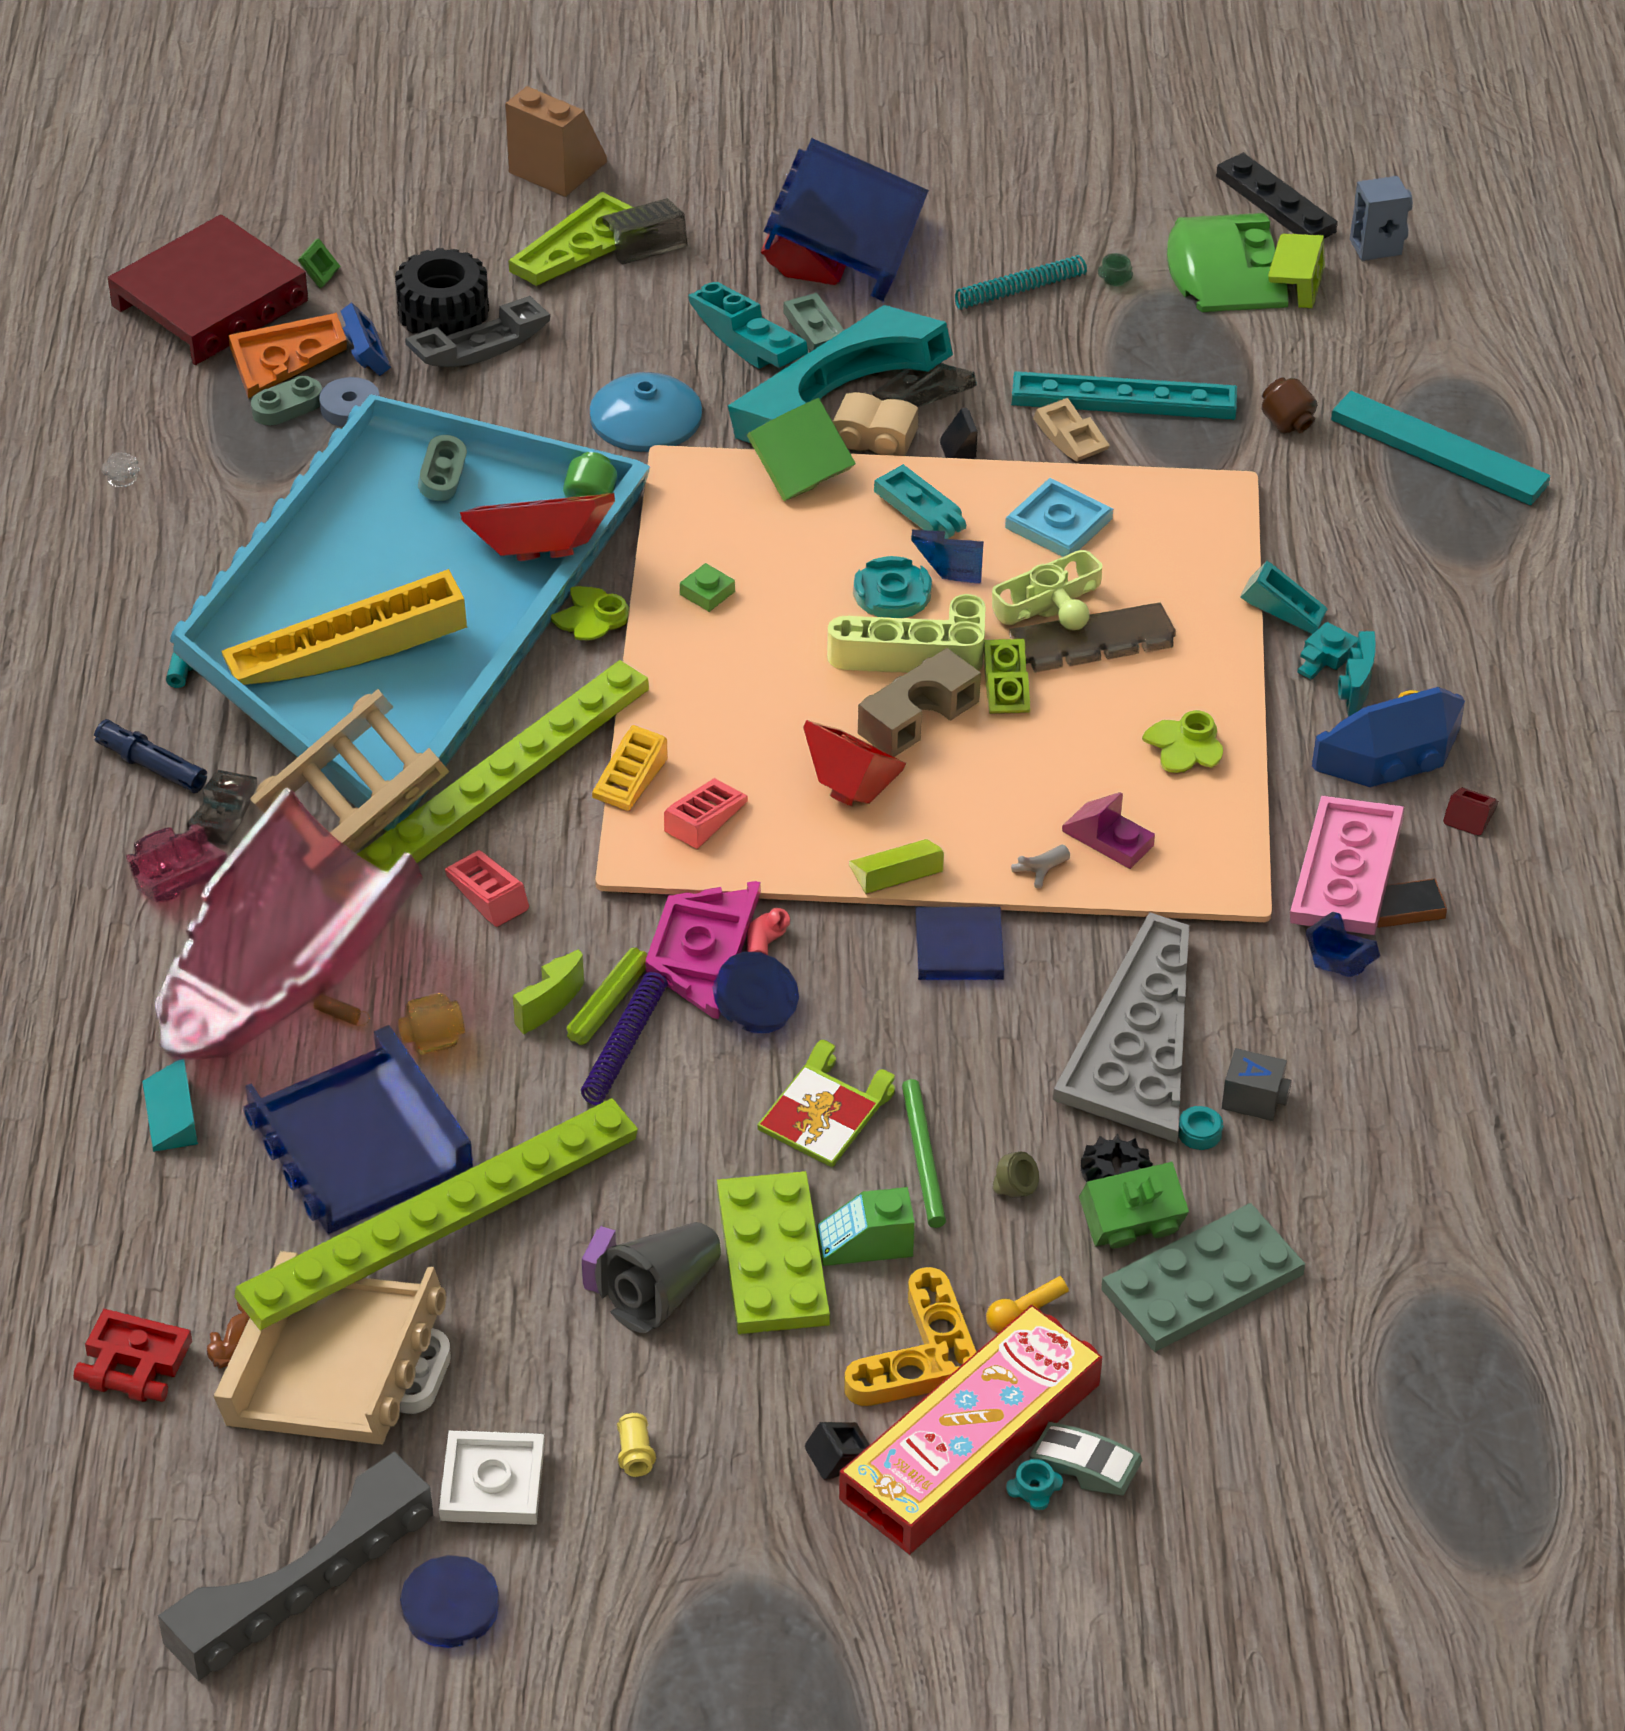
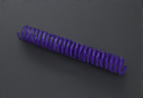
M648 972L643 976L630 1003H628L611 1037H609L608 1042L605 1044L603 1051L600 1053L592 1071H590L581 1088V1095L589 1104L599 1105L603 1103V1100L609 1093L611 1085L631 1053L630 1050L636 1044V1040H638L641 1031L647 1024L649 1016L652 1015V1011H654L657 1002H659L665 988L668 986V982L663 975ZM654 975L660 977L664 981V984L659 979L649 976ZM587 1088H589L593 1093L597 1094L598 1097L591 1094ZM585 1092L589 1097L595 1100H599V1102H594L588 1099L585 1095Z

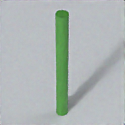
M909 1079L903 1082L902 1089L928 1225L938 1228L946 1223L921 1089L917 1080Z

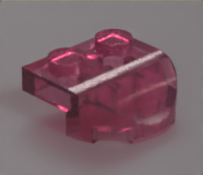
M190 825L189 831L181 834H175L171 827L155 831L134 843V855H126L137 890L156 903L173 900L181 894L182 890L195 884L212 882L218 877L219 873L231 868L226 853L208 842L204 827L199 825Z

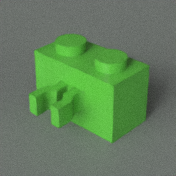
M1173 1161L1088 1181L1079 1195L1095 1247L1109 1244L1110 1248L1124 1247L1135 1242L1136 1237L1152 1233L1154 1238L1169 1236L1179 1230V1226H1181L1189 1213Z

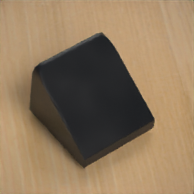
M967 408L960 409L940 438V445L945 458H976L978 431Z
M819 1422L806 1441L805 1450L823 1479H832L840 1476V1471L870 1444L856 1422Z

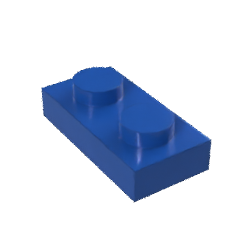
M351 302L340 312L346 324L343 327V331L355 347L351 350L352 354L363 368L369 366L381 376L391 368L373 322Z

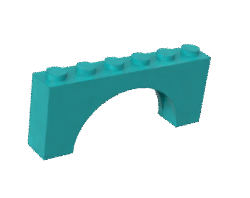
M886 305L881 306L729 404L728 410L735 439L751 443L747 437L749 432L816 398L821 399L833 389L859 377L896 369L930 371L953 355L947 322Z

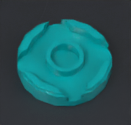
M896 556L876 558L867 562L866 568L862 569L861 572L859 569L855 574L853 595L858 606L871 615L885 618L911 617L924 610L930 602L932 579L923 566L920 565L919 569L917 566L912 565V560Z

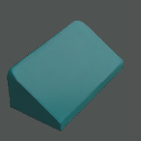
M180 1059L142 1081L153 1152L198 1144L185 1061Z

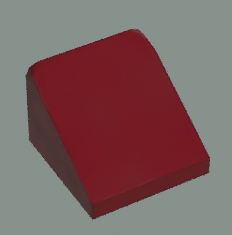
M1461 787L1450 796L1443 822L1445 825L1477 836L1481 835L1493 816L1499 801L1496 798Z

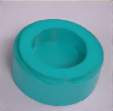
M1205 1106L1190 1107L1182 1112L1179 1117L1178 1137L1183 1144L1192 1149L1207 1150L1220 1142L1223 1120L1219 1113Z

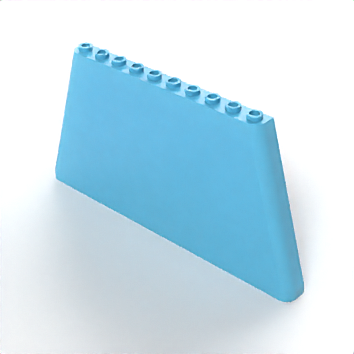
M370 394L361 406L355 405L346 425L342 429L337 428L333 432L328 447L324 452L318 451L314 455L304 476L299 474L296 477L289 495L285 499H278L267 522H260L257 525L249 544L246 547L240 546L232 559L231 566L226 572L221 570L217 574L206 597L203 595L199 596L188 619L185 622L181 620L177 623L170 638V642L174 643L173 652L296 757H299L347 716L361 697L372 694L379 689L393 706L384 716L416 753H424L430 748L446 767L549 625L551 615L557 613L570 595V588L577 586L637 503L645 487L650 466L636 459ZM439 435L454 436L460 439L467 449L456 493L452 498L445 501L428 499L418 488L419 475L429 442ZM586 452H595L606 456L617 470V481L613 491L615 495L614 504L589 542L574 547V554L570 556L551 558L550 551L540 552L539 558L525 561H517L516 554L501 556L461 520L460 512L479 506L566 498L563 492V485L568 466L574 458L582 456ZM447 569L450 570L465 600L467 628L386 657L317 675L243 685L231 675L221 652L224 649ZM372 726L352 742L385 781H391L403 771L404 763ZM340 754L321 769L341 795L356 808L361 807L371 798L372 791ZM428 791L383 829L389 831L391 828L394 829L399 822L412 814Z

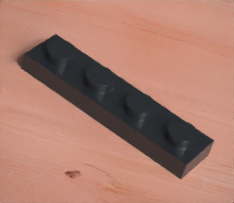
M1244 152L1217 165L1216 177L1293 234L1323 235L1325 239L1337 232L1338 221Z

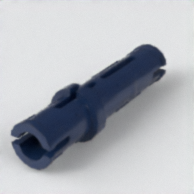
M109 719L101 721L95 730L94 736L96 738L94 741L97 744L117 752L125 762L142 765L152 772L181 785L192 793H198L207 781L206 769L148 741L145 734L139 731H128Z

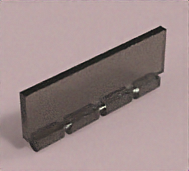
M1161 602L1091 614L1087 624L1079 630H1069L1058 620L1009 629V636L1011 639H1024L1026 664L1031 663L1034 672L1062 668V657H1066V662L1069 666L1100 661V650H1104V655L1107 659L1139 654L1138 643H1142L1141 646L1144 652L1173 648V637H1176V629Z

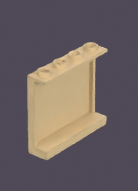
M280 1251L273 1267L297 1256L298 1253ZM427 1267L421 1284L362 1278L262 1330H259L251 1318H249L214 1394L215 1401L226 1426L383 1445L390 1427L397 1423L400 1403L406 1389L411 1388L413 1385L415 1367L420 1355L429 1347L431 1329L436 1317L441 1315L445 1309L446 1292L440 1285L435 1268Z

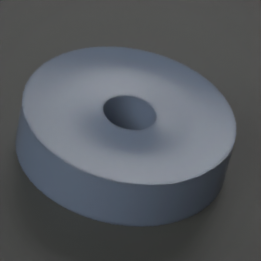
M345 377L328 383L320 392L321 414L329 423L344 427L355 405L361 406L370 394L380 396L379 390L372 382L363 378Z

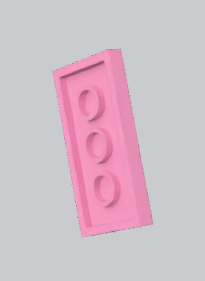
M1321 796L1290 911L1291 924L1375 935L1403 822V806Z

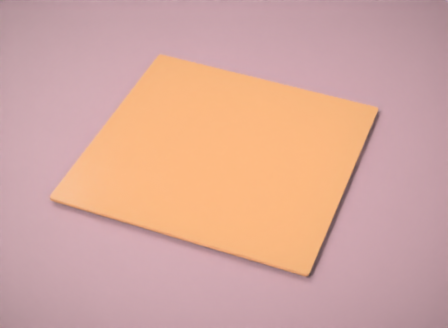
M654 445L649 449L647 465L650 466L644 488L623 655L624 663L648 677L649 690L616 714L611 758L626 732L632 725H636L667 738L668 759L630 811L605 803L595 878L598 890L676 895L687 892L696 894L705 889L721 887L722 892L726 893L747 889V882L758 881L761 882L759 899L1147 917L1149 912L1166 918L1268 922L1271 919L1272 896L1263 615L1261 609L1240 598L1249 578L1261 567L1258 475L1255 472L851 454L856 464L850 470L820 482L812 490L783 501L755 449ZM904 464L959 506L962 517L967 524L966 529L961 532L955 531V535L948 539L943 538L937 532L928 534L874 492V480ZM1049 478L1113 508V519L1080 549L1091 552L1102 563V581L1100 586L1094 591H1089L1075 598L1084 602L1090 613V619L1087 624L1079 630L1065 628L1060 623L1058 614L1051 617L1036 615L1019 621L1014 625H1005L997 619L992 608V589L994 586L1026 573L1037 565L1047 564L1062 557L1005 528L1006 517ZM886 556L904 557L912 560V565L917 566L919 569L920 565L923 566L932 579L930 602L924 610L906 618L949 620L951 600L962 594H971L978 596L985 602L984 640L1024 639L1026 672H1028L1030 712L989 714L983 655V665L979 670L981 672L979 702L951 721L936 711L922 710L921 740L895 756L906 763L903 771L870 804L854 800L853 805L849 806L829 796L832 789L819 783L803 726L806 720L839 728L872 745L858 734V704L867 696L874 695L891 684L897 677L907 673L843 670L833 667L827 659L829 622L839 616L877 617L867 613L858 606L853 595L855 574L859 569L861 572L862 569L866 568V563L873 559ZM1071 561L1065 567V570L1068 571V582L1079 577L1076 570V562ZM704 563L709 564L735 580V592L710 612L680 595L679 583ZM1010 589L1002 591L999 596L1006 603L1013 604ZM1193 710H1200L1210 714L1217 726L1216 739L1223 746L1222 758L1213 768L1196 762L1191 769L1185 772H1167L1161 766L1162 749L1142 740L1144 732L1161 720L1180 721L1185 713ZM714 778L746 794L748 801L698 849L664 831V811L674 802ZM615 783L612 785L613 787L619 788L624 791H628V788L617 785ZM1121 792L1123 793L1121 815L1154 833L1155 842L1154 846L1129 869L1062 832V825L1086 802ZM715 794V795H717V796H719V797H721V798L727 800L726 798H724V797H722V796H720V795H718V794ZM708 801L710 804L717 806V804ZM924 839H928L943 850V872L867 894L863 891L849 866V861ZM1062 844L1069 849L1070 859L1049 869L1044 876L1043 885L1040 889L1034 887L1035 872H1012L1011 865L1018 863L1019 856L1035 857Z

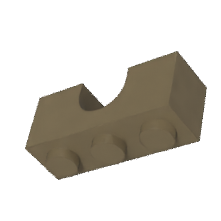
M944 649L935 656L925 659L921 665L907 674L897 677L891 684L874 695L867 696L859 703L858 734L876 748L894 757L921 740L922 710L936 711L951 721L977 704L980 698L981 672L950 649Z

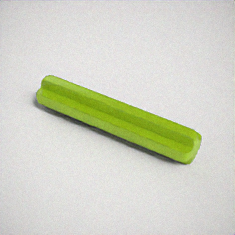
M636 947L630 948L567 1026V1037L570 1041L584 1045L591 1039L646 970L645 960L648 954L645 951H640Z

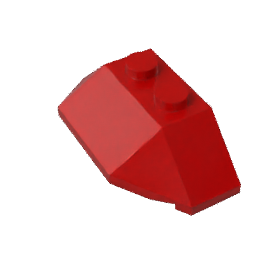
M614 493L485 505L460 512L461 520L501 556L516 554L517 561H525L539 558L540 552L550 551L551 558L573 555L574 547L589 542L614 504L615 495Z

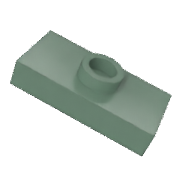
M817 293L784 302V315L799 336L807 341V347L810 351H813L844 331Z

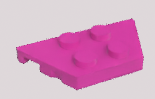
M747 882V889L726 893L722 892L721 887L705 889L696 894L687 892L668 896L645 960L646 972H655L663 975L668 982L667 987L710 1017L719 1019L747 936L749 924L752 921L761 894V882ZM651 975L654 978L659 979L664 984V981L660 977Z

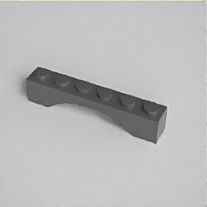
M395 1451L356 1477L351 1497L339 1520L326 1536L302 1557L278 1571L251 1581L227 1586L198 1587L159 1614L158 1619L163 1644L198 1681L212 1671L215 1672L223 1669L230 1663L233 1656L252 1643L264 1640L274 1627L288 1617L302 1613L319 1595L331 1587L343 1584L353 1571L370 1559L381 1557L391 1544L408 1532H415L423 1527L433 1515L430 1486Z

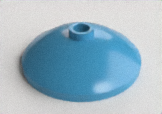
M632 373L614 379L595 394L590 405V421L595 432L613 446L637 452H649V449L654 445L677 446L694 435L702 420V404L697 393L684 382L661 373Z

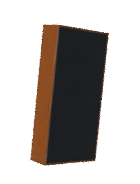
M1436 879L1387 885L1376 928L1446 919L1447 907Z

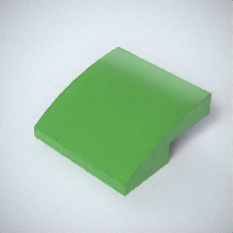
M819 398L794 408L747 434L783 501L814 489L820 482L848 471L856 464Z

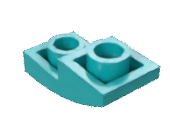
M1359 631L1357 648H1350L1345 675H1340L1338 679V696L1340 700L1346 701L1348 716L1361 710L1369 693L1376 651L1375 631Z

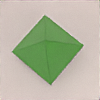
M319 238L315 239L298 258V262L303 270L306 271L307 275L319 288L323 287L341 267Z

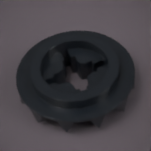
M1118 1133L1112 1140H1106L1099 1136L1094 1145H1086L1080 1164L1081 1173L1086 1182L1118 1175L1115 1173V1168H1113L1112 1158L1114 1157L1121 1158L1122 1166L1119 1168V1174L1153 1166L1149 1158L1148 1149L1140 1148L1136 1138L1128 1142L1121 1140Z

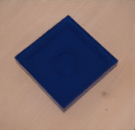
M916 907L918 980H1004L1000 907Z

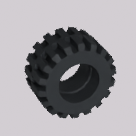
M436 248L433 251L425 250L421 251L419 255L410 256L408 262H402L399 266V271H396L395 283L398 316L401 324L407 326L409 332L419 334L437 327L448 336L480 325L487 320L489 312L487 271L482 266V262L478 258H473L472 254L467 252L461 253L457 249L444 250V248Z

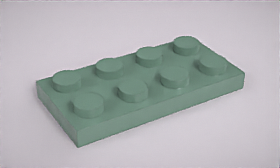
M1249 1203L1102 1278L1101 1290L1150 1348L1157 1352L1304 1275L1305 1262L1253 1204Z

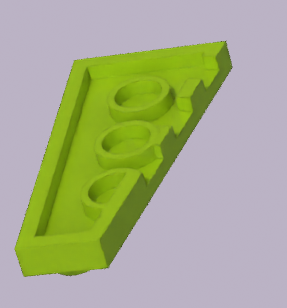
M600 192L509 259V272L536 286L657 231V219L644 213L651 219V221L647 222L635 210L636 208L604 192ZM627 211L633 212L643 223L639 224ZM623 213L635 225L630 226L619 214ZM614 215L615 217H617L626 226V228H622L610 216Z

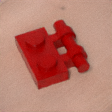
M103 1309L85 1343L87 1356L95 1357L97 1360L94 1365L78 1362L74 1369L73 1378L74 1380L88 1383L90 1389L106 1392L108 1389L128 1393L129 1399L145 1402L147 1399L164 1402L168 1394V1384L153 1380L157 1373L175 1377L192 1343L191 1330ZM117 1363L137 1368L134 1375L114 1371Z

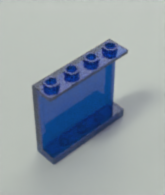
M811 138L806 151L799 148L791 166L792 169H790L782 187L787 192L781 190L774 205L773 211L779 214L771 212L763 232L770 234L764 249L769 250L775 235H779L877 279L870 296L884 301L897 274L929 190Z
M390 1025L373 1031L375 1050L263 1098L259 1096L252 1083L245 1086L248 1104L243 1106V1112L248 1125L253 1131L260 1130L263 1135V1144L269 1157L273 1161L279 1159L283 1165L282 1171L288 1186L292 1191L296 1189L300 1191L307 1215L312 1221L319 1220L328 1235L415 1197L473 1168L470 1139Z

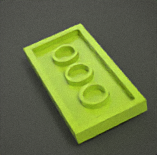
M807 1172L717 1179V1195L737 1333L747 1334L830 1326L829 1305Z

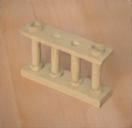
M379 689L372 694L361 697L347 716L278 775L265 779L258 786L257 793L250 798L266 816L276 808L308 846L307 853L301 857V860L320 880L336 870L450 772L430 748L424 753H416L384 716L393 706ZM371 726L404 763L403 771L391 781H385L352 743ZM338 754L346 760L372 791L371 798L359 808H353L321 771ZM307 781L340 818L339 825L327 836H321L289 799V796Z

